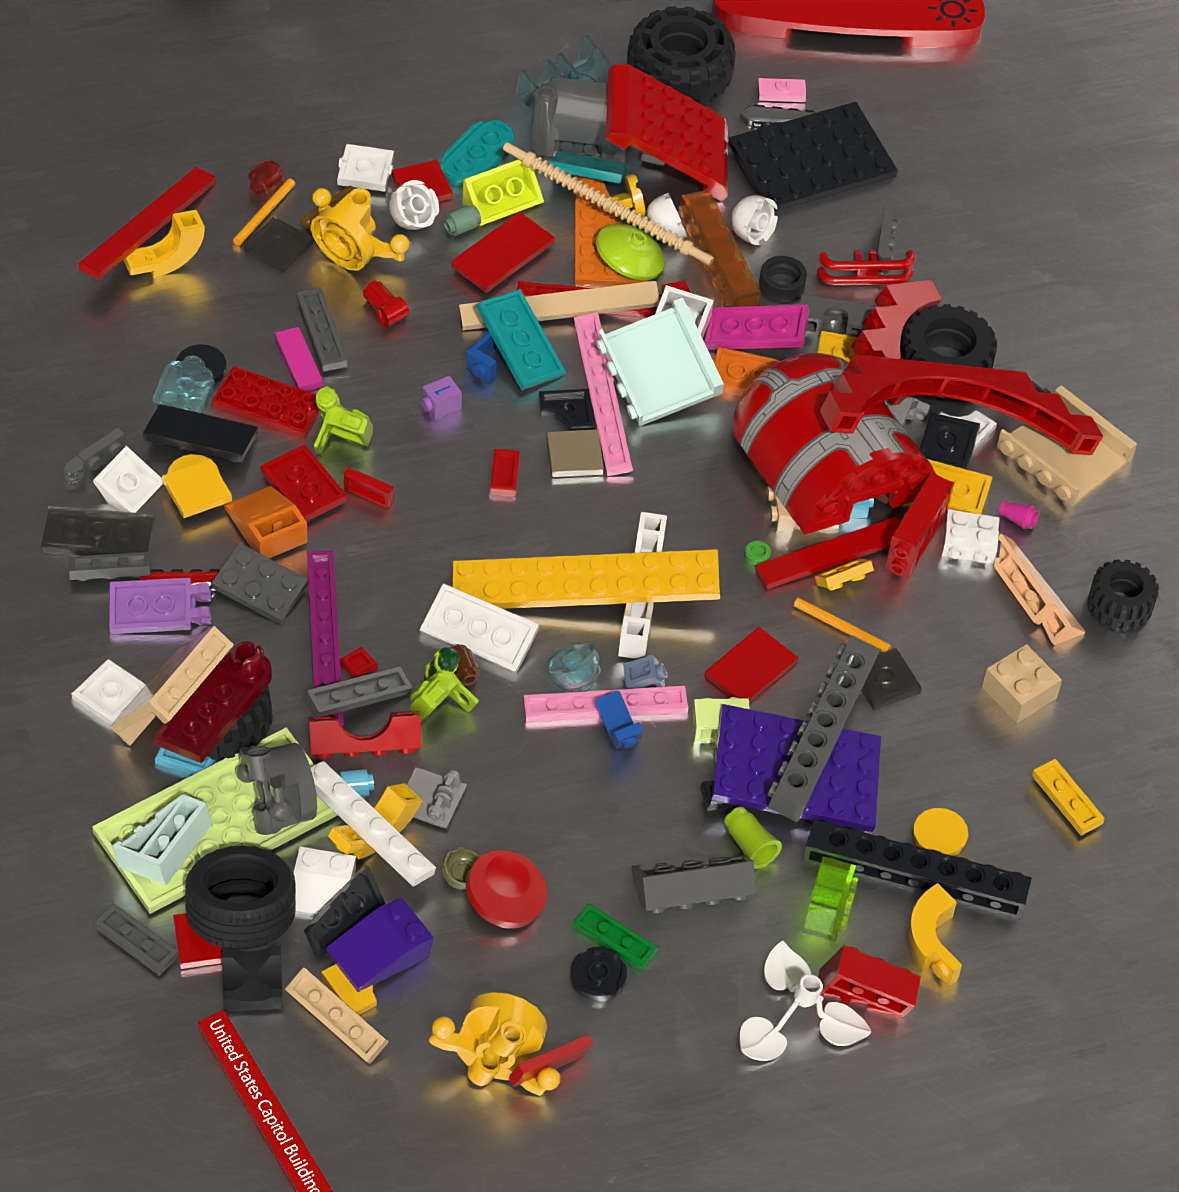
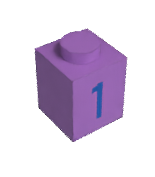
M447 376L423 386L421 405L425 412H429L434 420H437L461 409L462 392L452 378Z

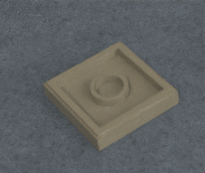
M598 430L547 432L552 477L603 475L604 468Z

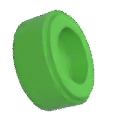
M752 541L747 544L744 558L748 564L756 567L757 564L770 560L771 548L767 543Z

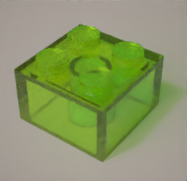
M827 857L822 858L809 902L803 933L836 942L839 931L845 932L849 918L848 915L853 905L859 878L854 877L856 865Z

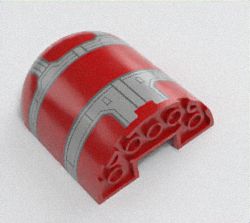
M824 353L796 355L782 360L765 370L744 391L732 417V429L737 441L804 535L848 522L855 503L890 493L888 502L892 508L911 503L915 500L930 473L937 475L933 466L884 401L864 412L853 434L830 432L820 409L829 392L834 389L841 373L845 372L849 362L837 356Z

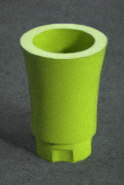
M738 807L725 817L724 824L728 828L729 834L743 854L754 861V869L763 868L776 859L782 849L781 842L771 835L752 813H749L744 807Z

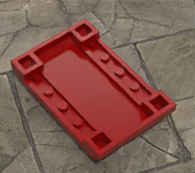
M630 64L613 65L608 70L606 140L625 150L632 144L703 183L704 193L721 202L728 197V126L725 117Z

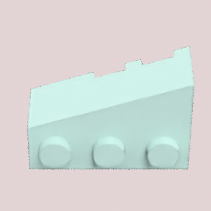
M182 794L155 814L156 818L146 826L142 827L140 825L134 829V834L122 843L118 841L112 846L118 867L164 886L168 884L212 825L207 803Z

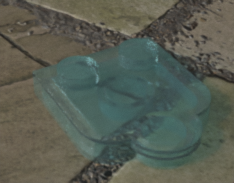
M195 355L187 356L182 362L173 361L168 363L163 370L152 400L153 407L163 404L204 414L214 386L212 372L206 368L204 361Z

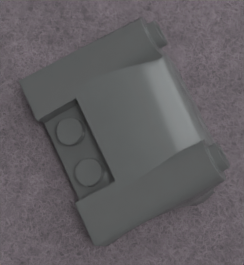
M552 78L551 82L539 85L534 96L530 151L537 156L554 157V151L559 150L569 153L601 156V159L625 163L627 149L625 150L606 140L608 83Z

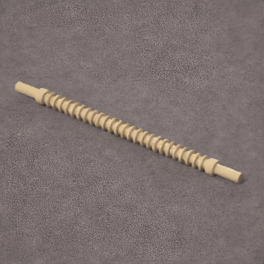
M509 142L505 143L503 151L523 161V165L526 167H533L534 171L538 169L539 174L544 173L545 177L550 176L551 181L556 179L557 184L562 183V187L568 186V190L573 189L575 194L579 192L580 197L585 196L586 200L591 199L592 204L597 202L598 207L603 206V210L609 209V213L614 212L616 217L620 215L621 220L627 219L626 222L628 224L632 222L633 227L638 225L639 230L644 229L645 233L650 232L651 237L656 236L657 240L662 239V243L668 242L669 247L673 245L675 250L680 249L681 254L685 256L691 255L708 266L712 264L714 257L696 248L690 240L684 241L682 236L678 238L677 233L671 234L672 231H666L665 226L660 228L659 223L654 224L653 220L648 221L647 216L642 218L641 213L636 214V210L630 211V207L627 206L625 208L623 203L619 205L618 200L612 201L611 196L607 198L606 193L601 194L600 190L595 191L594 187L589 188L588 183L583 184L582 180L577 181V177L571 178L570 173L566 175L565 170L560 171L559 167L554 168L553 164L548 165L547 160L542 162V158H537V155L529 151L527 153Z

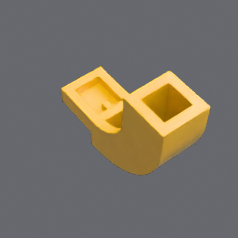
M197 210L173 214L171 229L164 239L154 245L138 248L128 255L123 261L130 276L151 272L153 278L166 275L188 262L199 249L204 237L205 226Z
M405 783L397 784L386 788L374 809L400 833L416 814L423 800ZM349 825L333 827L328 835L338 850L345 854L352 853L357 859L365 858L376 852Z
M937 883L917 901L908 928L907 942L910 954L917 967L923 972L931 966L935 975L940 979H944L950 986L958 980L962 964L940 943L936 935V929L953 917L957 902Z

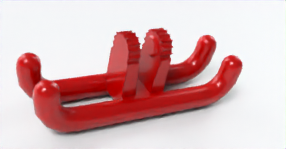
M854 250L853 261H833L829 259L826 252H821L819 254V261L824 267L817 268V275L823 283L832 286L906 283L913 277L912 265L915 263L916 255L914 251L909 250L906 252V259L878 261L875 250H869L868 261H863L860 250ZM826 269L832 271H855L856 276H832L826 272ZM879 270L904 271L900 275H878Z

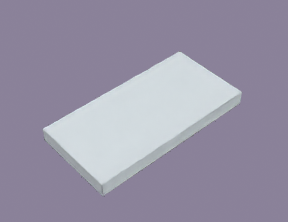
M443 583L419 630L422 634L452 647L465 645L472 650L475 657L517 674L540 627L537 623Z

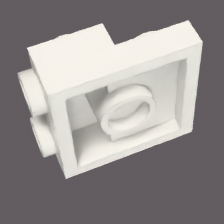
M948 509L942 556L994 564L998 546L1000 517Z

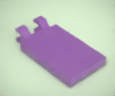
M191 578L110 582V634L192 630V623L202 626L211 625L210 608L207 606L196 608V600L200 602L211 601L209 583L192 585Z

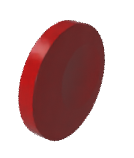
M508 850L488 852L479 857L468 872L466 892L471 905L482 918L496 926L511 929L524 927L538 917L546 904L547 886L543 875L529 859L518 853Z

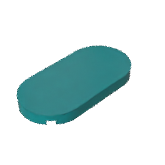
M483 120L471 126L440 159V166L448 183L463 187V179L496 168L509 155V153L503 151L505 143L509 142L515 146V136L512 128L499 120H490V122L485 123Z

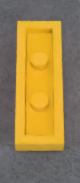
M1056 759L1033 770L1032 777L1080 835L1103 824L1105 819Z

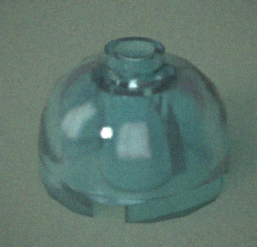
M593 642L573 644V650L566 652L565 648L550 657L546 663L548 673L554 683L562 690L587 691L593 686V683L601 673L602 661Z

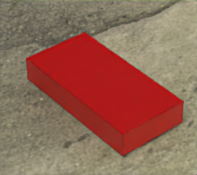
M494 449L490 494L516 496L520 451Z
M348 467L344 472L345 491L387 509L392 507L394 504V486Z

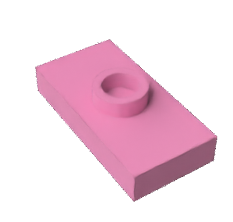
M758 78L759 101L806 102L805 80Z

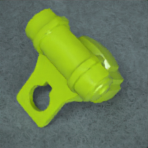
M328 386L321 388L316 394V403L321 410L320 413L324 420L314 444L317 454H322L331 434L368 447L373 434V424L370 422L369 417L359 410L353 409L349 411L342 407L335 389H331Z

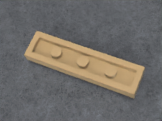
M303 967L285 988L290 995L367 1063L371 1064L388 1044L389 1041L306 968Z

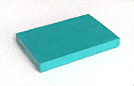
M559 150L550 163L554 165V168L559 167L560 171L565 170V173L614 183H621L628 171L629 165Z

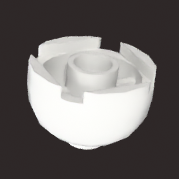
M411 180L400 185L392 193L389 201V212L393 221L406 230L417 231L432 225L435 216L439 212V202L435 192L424 186L423 184L425 183L422 181Z
M668 192L657 197L649 204L646 211L648 221L653 220L654 224L659 223L660 228L665 226L666 231L671 230V234L677 233L678 238L681 236L683 238L688 237Z
M759 195L744 197L739 201L732 211L731 220L732 228L737 236L754 245H760L758 242L762 238L767 241L777 224L778 217L774 215V208L777 209L776 203L772 199Z

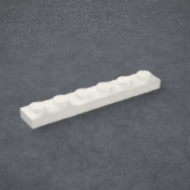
M324 761L311 767L316 795L414 887L434 875L436 867Z

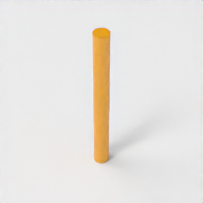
M288 178L233 238V242L236 245L240 246L295 186L294 180Z
M799 597L794 602L793 606L888 654L891 644Z

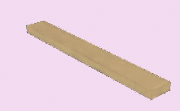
M656 281L525 296L538 321L577 317L596 312L603 314L658 307L660 303ZM478 302L459 304L462 330L487 328L476 309Z

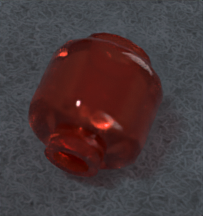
M274 160L260 161L248 174L249 181L251 182L249 184L250 189L257 195L261 193L266 196L272 195L284 183V170Z

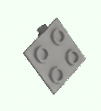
M415 767L407 786L423 802L413 818L447 829L467 787V784L460 782L459 773L450 770L449 773L441 776Z

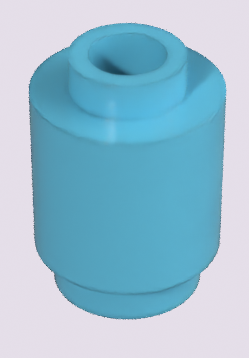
M367 769L340 771V774H338L361 797L369 796V791L374 790L373 774H367Z

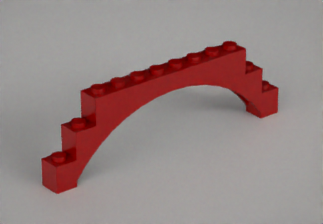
M853 354L845 372L841 373L834 389L829 392L820 409L830 432L853 434L864 412L878 403L902 396H942L980 404L1017 418L1052 437L1068 448L1072 454L1093 455L1103 438L1092 416L1070 414L1059 394L1038 392L1027 372Z

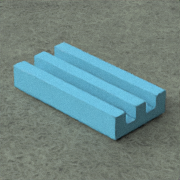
M160 748L155 757L156 764L189 775H194L217 761L206 757L205 760L207 762L199 763L164 748Z

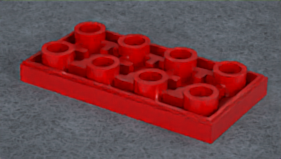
M519 211L451 261V267L487 293L553 245L555 237Z
M236 366L232 367L211 401L213 408L302 439L307 437L321 411L316 403V394Z

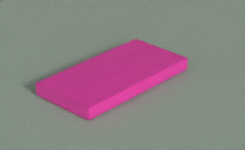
M805 304L714 307L707 326L704 343L707 350H717L718 347L727 349L803 347L810 312L809 306Z

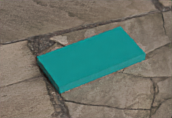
M521 289L477 303L476 309L521 390L564 377L566 371Z

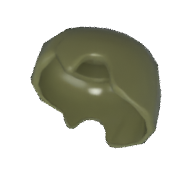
M464 847L448 851L441 866L443 879L454 889L466 890L468 872L480 856L475 851Z

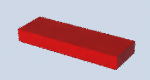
M585 1035L517 1065L508 1079L513 1087L536 1078L539 1072L546 1067L557 1069L578 1060L592 1047L593 1042L589 1035Z

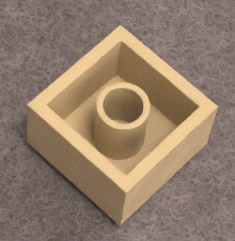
M1026 644L988 667L985 672L982 688L1016 723H1019L1057 699L1062 679Z

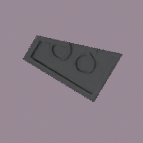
M364 864L304 929V933L315 956L320 957L327 953L326 947L378 907L386 904L369 865Z

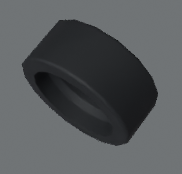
M774 256L767 259L760 271V290L773 301L791 302L798 299L804 292L807 277L806 269L800 261L793 257ZM775 273H785L794 277L797 282L790 285H781L773 282L769 276Z

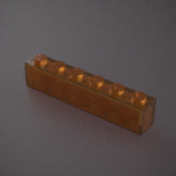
M710 190L682 195L681 206L678 207L679 217L685 221L687 233L690 238L693 237L695 247L714 257L712 264L708 266L704 263V267L712 276L714 288L718 289L721 294L723 306H760L762 293Z

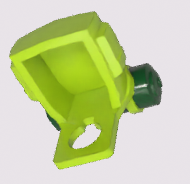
M444 647L438 650L434 655L435 658L424 667L426 669L424 681L416 687L410 697L412 703L409 711H419L421 722L447 696L452 697L468 713L479 702L454 674L460 662V655L455 649ZM459 693L466 696V698L469 700V703L465 702L461 698Z

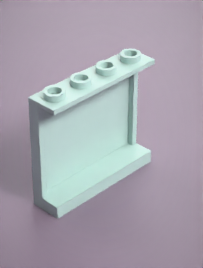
M683 297L673 301V308L605 334L603 329L599 330V340L596 341L597 347L601 355H606L609 361L606 362L608 371L611 376H616L618 380L616 386L621 398H626L629 404L626 406L631 420L636 419L638 426L723 393L724 383Z

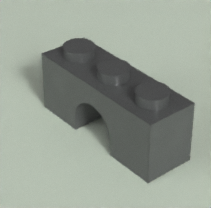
M802 294L800 305L808 304L810 310L806 334L820 336L821 329L825 325L838 324L844 328L846 335L858 337L862 331L866 330L863 324L864 320L875 308L874 305Z

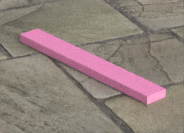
M598 312L574 317L607 476L631 472L633 469L613 378L606 365V362L609 361L605 354L601 355L596 343L599 340V330H601Z

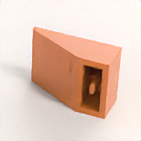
M272 486L224 505V508L251 549L267 558H272L308 542L306 520L295 504Z

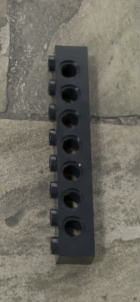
M813 819L803 857L804 862L923 894L938 883L957 903L1020 920L1032 877L1025 876L1019 872L1002 870L993 865L972 862L963 857L946 855L937 850L916 847L911 843H901L881 835L875 836L860 832L855 828H845L828 821Z

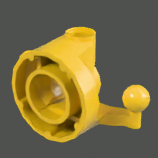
M319 188L314 191L312 200L318 206L319 214L311 222V232L319 248L337 265L347 270L359 271L374 256L394 258L397 261L405 259V252L410 246L409 239L405 235H395L392 237L390 244L372 236L376 225L371 217V195L369 191L363 188L354 189L334 207L328 206L332 196L327 189Z
M491 992L481 994L471 1001L459 1034L454 1033L455 1025L449 1017L441 1016L435 1019L432 1023L433 1034L430 1036L429 1042L442 1050L457 1052L459 1057L469 1066L467 1072L469 1079L476 1085L486 1086L493 1078L509 1080L510 1074L518 1064L531 1059L532 1055L540 1051L548 1027L543 1014L528 1001L507 993ZM546 1067L539 1072L536 1078L520 1085L526 1090L541 1096L546 1090L550 1091L558 1087L560 1084V1074L555 1068Z

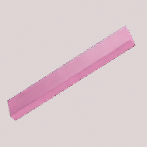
M685 686L524 695L525 720L528 723L601 718L595 705V699L615 691H620L630 716L688 713Z

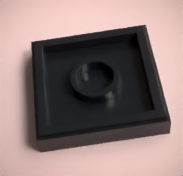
M930 412L920 450L929 460L968 470L979 433L980 423Z

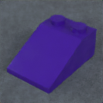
M400 897L378 907L326 947V952L356 991L359 992L428 959L434 937L406 901Z

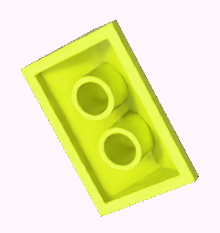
M520 159L463 179L462 204L464 206L474 205L477 207L481 215V223L478 226L544 202L533 167H526Z

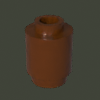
M465 645L452 647L460 655V662L454 674L462 685L475 683L481 675V670L472 650Z

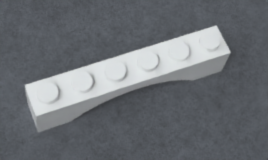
M641 512L635 553L662 552L667 515ZM654 602L626 604L618 656L635 659L646 656Z

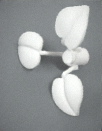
M781 941L773 948L766 959L764 977L767 983L775 990L789 988L790 992H794L795 1000L775 1027H773L769 1020L762 1017H752L746 1020L739 1031L740 1050L752 1059L769 1061L778 1058L787 1046L786 1038L778 1031L783 1027L798 1005L810 1007L815 1003L818 1016L823 1018L819 1024L820 1033L827 1041L834 1045H851L868 1037L872 1031L864 1019L845 1004L829 1002L826 1004L823 1012L822 1001L824 998L820 996L823 989L821 980L811 975L807 963L792 951L784 941Z

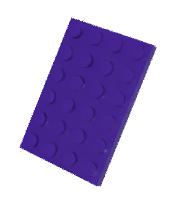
M722 704L717 734L711 800L777 813L768 809L772 798L767 795L774 780L780 782L782 778L777 774L784 760L790 762L792 758L787 754L793 741H800L801 737L797 736V733L804 720ZM843 728L800 818L812 821L813 819L828 821L834 825L873 833L876 827L881 736Z

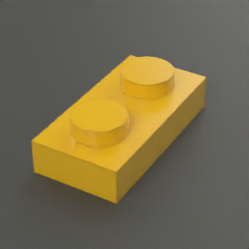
M859 558L814 577L817 586L828 588V590H835L841 588L843 582L848 580L858 581L865 578V574L874 571L871 560Z

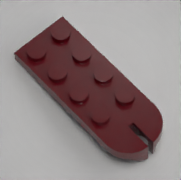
M250 641L237 644L232 652L222 658L172 719L164 724L153 736L154 745L202 763L271 682V663L264 656L262 647L258 645L255 648L254 643Z

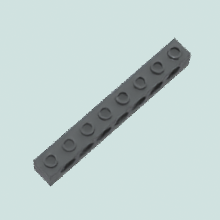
M852 635L847 645L841 643L835 658L839 659L838 664L832 662L826 674V677L830 680L828 683L822 682L816 695L821 699L819 703L813 701L806 715L811 717L809 723L803 721L797 733V736L801 737L799 742L793 741L787 754L792 758L790 762L784 760L777 774L782 778L780 782L774 780L767 796L772 799L768 809L795 822L799 821L881 649Z

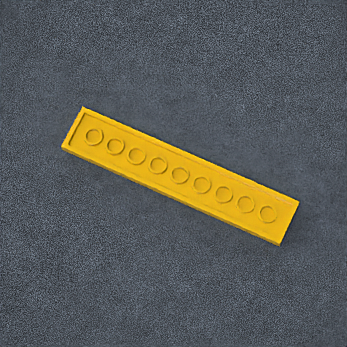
M718 549L453 561V588L502 609L720 599Z

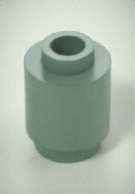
M466 205L446 213L443 224L448 233L458 236L477 228V225L481 223V215L476 206Z

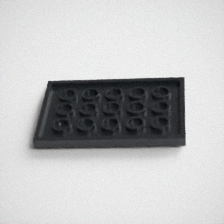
M857 102L729 137L728 145L757 195L772 199L776 203L777 209L774 208V212L896 177L898 172Z

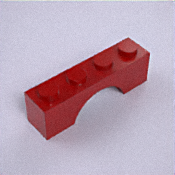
M419 711L391 712L387 723L382 729L366 736L348 732L342 727L336 716L308 717L311 755H316V758H331L333 753H344L346 757L360 756V752L371 751L372 755L388 754V750H399V753L406 754L414 753L417 748H422Z

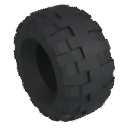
M666 7L665 10H656L650 13L649 17L643 18L634 28L633 35H630L628 44L627 64L653 76L656 80L671 86L674 90L705 106L706 102L709 101L711 103L719 98L732 80L736 56L735 43L730 32L725 28V24L718 18L714 19L712 14L704 10H695L694 7Z

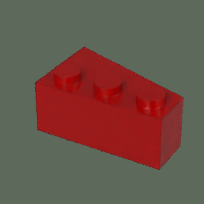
M845 945L820 968L818 975L823 984L820 996L823 997L825 995L839 998L842 1004L848 1006L850 1001L868 1005L867 1010L902 1018L916 1006L921 976L911 973L908 969L896 967L881 958L872 957L860 952L855 947Z

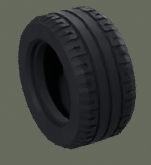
M229 846L217 849L198 860L187 874L185 896L188 923L197 935L212 945L234 950L262 947L277 940L289 929L294 921L296 913V882L294 873L285 861L268 850L253 846ZM237 892H249L263 896V898L251 902L238 903L218 899L220 896Z

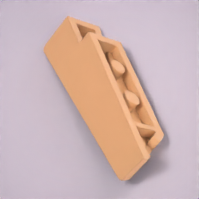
M1000 534L998 536V540L1001 542L999 558H995L994 568L1032 621L1038 625L1043 624L1050 641L1054 645L1084 635L1086 633L1017 544L1011 538Z

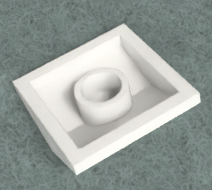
M127 446L93 480L108 504L130 516H133L163 484L162 478Z

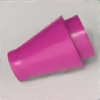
M1004 500L1000 505L999 515L1004 516L1025 530L1035 527L1039 518V510L1035 509L1034 505Z

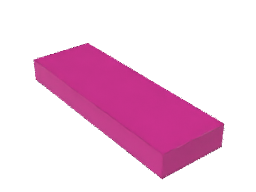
M295 327L275 332V340L296 388L309 391L323 387V380L300 328Z

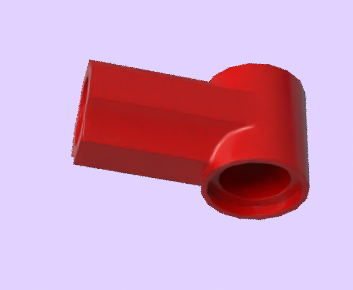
M374 280L368 283L367 287L363 290V297L374 307L380 322L385 327H389L409 316L410 312L405 300L399 296L395 298L381 282Z

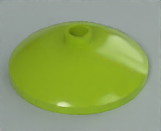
M613 223L604 226L597 235L596 246L600 256L616 272L628 278L642 281L654 279L662 272L665 266L662 249L657 241L650 234L645 233L644 230H639L638 227H633V225L626 223Z

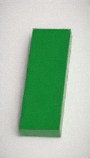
M590 903L585 906L572 922L573 929L598 945L615 951L620 956V959L641 972L658 953V946Z

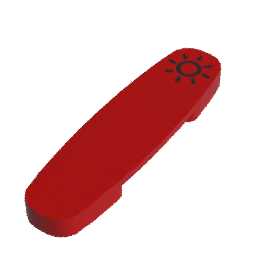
M713 0L712 15L714 19L718 18L723 22L727 30L750 35L786 39L793 35L794 29L843 34L901 36L902 42L908 47L949 48L971 46L980 40L985 20V6L982 0Z

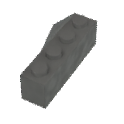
M747 855L709 859V864L703 865V861L689 860L684 861L681 867L667 865V863H656L654 869L642 870V865L632 866L640 904L650 913H662L666 911V908L675 906L678 909H689L694 907L695 903L702 902L706 905L720 904L722 899L732 898L734 901L747 900L749 895L757 894L754 861Z

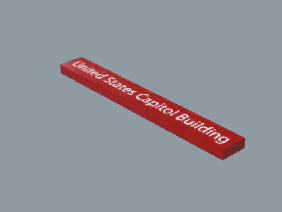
M222 1010L199 1021L198 1028L294 1190L296 1192H333L226 1012Z

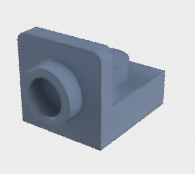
M654 655L623 664L625 685L628 689L642 688L655 684L657 687H665L664 679H667L666 668L663 663L658 662Z

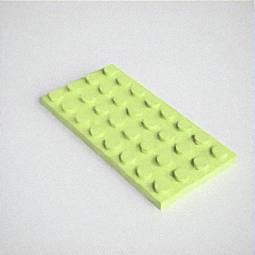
M284 728L262 739L256 747L272 748L291 743L298 744V742L289 730ZM237 753L235 757L225 758L92 826L93 834L146 910L151 914L185 896L187 874L197 861L206 854L229 846H253L271 851L332 819L337 814L317 796V814L313 820L284 827L275 834H258L253 809L259 801L255 781L244 783L238 779L236 771L241 763L240 753ZM305 753L307 760L310 764V768L315 766ZM185 794L207 803L212 825L166 886L118 867L112 846L118 841L122 843L134 834V829L138 826H146L156 818L155 814L172 801Z

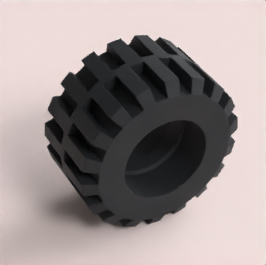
M1119 559L1114 560L1113 563L1108 561L1104 563L1103 567H1099L1094 575L1088 595V607L1090 611H1094V618L1101 619L1100 623L1104 626L1108 624L1111 626V629L1116 630L1117 627L1121 628V631H1127L1128 628L1134 630L1138 629L1139 625H1145L1152 616L1159 593V585L1155 583L1156 577L1149 574L1150 570L1147 567L1142 568L1138 562L1134 564L1130 563L1131 560L1126 559L1124 562H1121ZM1115 592L1124 593L1130 597H1122Z

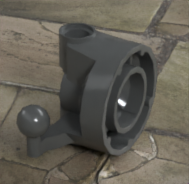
M291 743L272 748L255 747L250 749L242 747L239 749L241 763L237 767V777L244 783L255 781L259 801L253 809L258 834H275L284 827L310 821L316 817L317 795L314 779L305 752L299 744Z

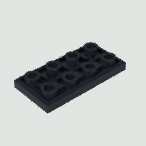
M159 404L143 431V440L150 441L155 445H167L176 447L181 451L189 450L201 453L207 457L214 456L226 459L229 462L242 463L258 434V426Z

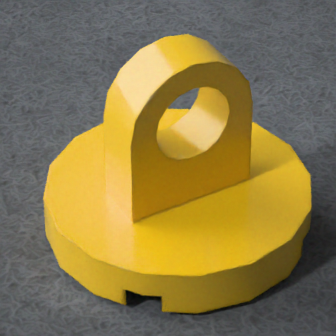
M634 174L625 176L627 193L611 196L612 201L618 200L619 205L623 203L625 208L629 206L631 210H636V214L641 213L642 218H644L646 211L642 192L639 188H636L638 179Z

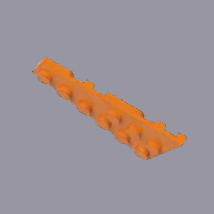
M575 175L577 181L582 180L583 184H589V188L594 187L595 191L600 190L601 194L606 193V197H610L603 180ZM579 192L575 194V286L608 287L649 282L648 280L642 281L628 278L616 272L602 259L596 246L597 235L606 225L622 223L619 216L616 217L614 212L611 214L605 212L603 206H597V202L592 204L591 199L586 200L585 196L580 197Z

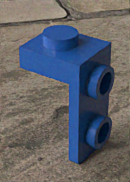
M487 331L481 340L468 348L466 352V369L490 384L496 378L497 361L488 355L497 348V345L490 332Z
M615 691L595 699V705L614 749L617 750L622 747L627 749L637 745L642 737L643 729L639 722L633 723L620 691Z

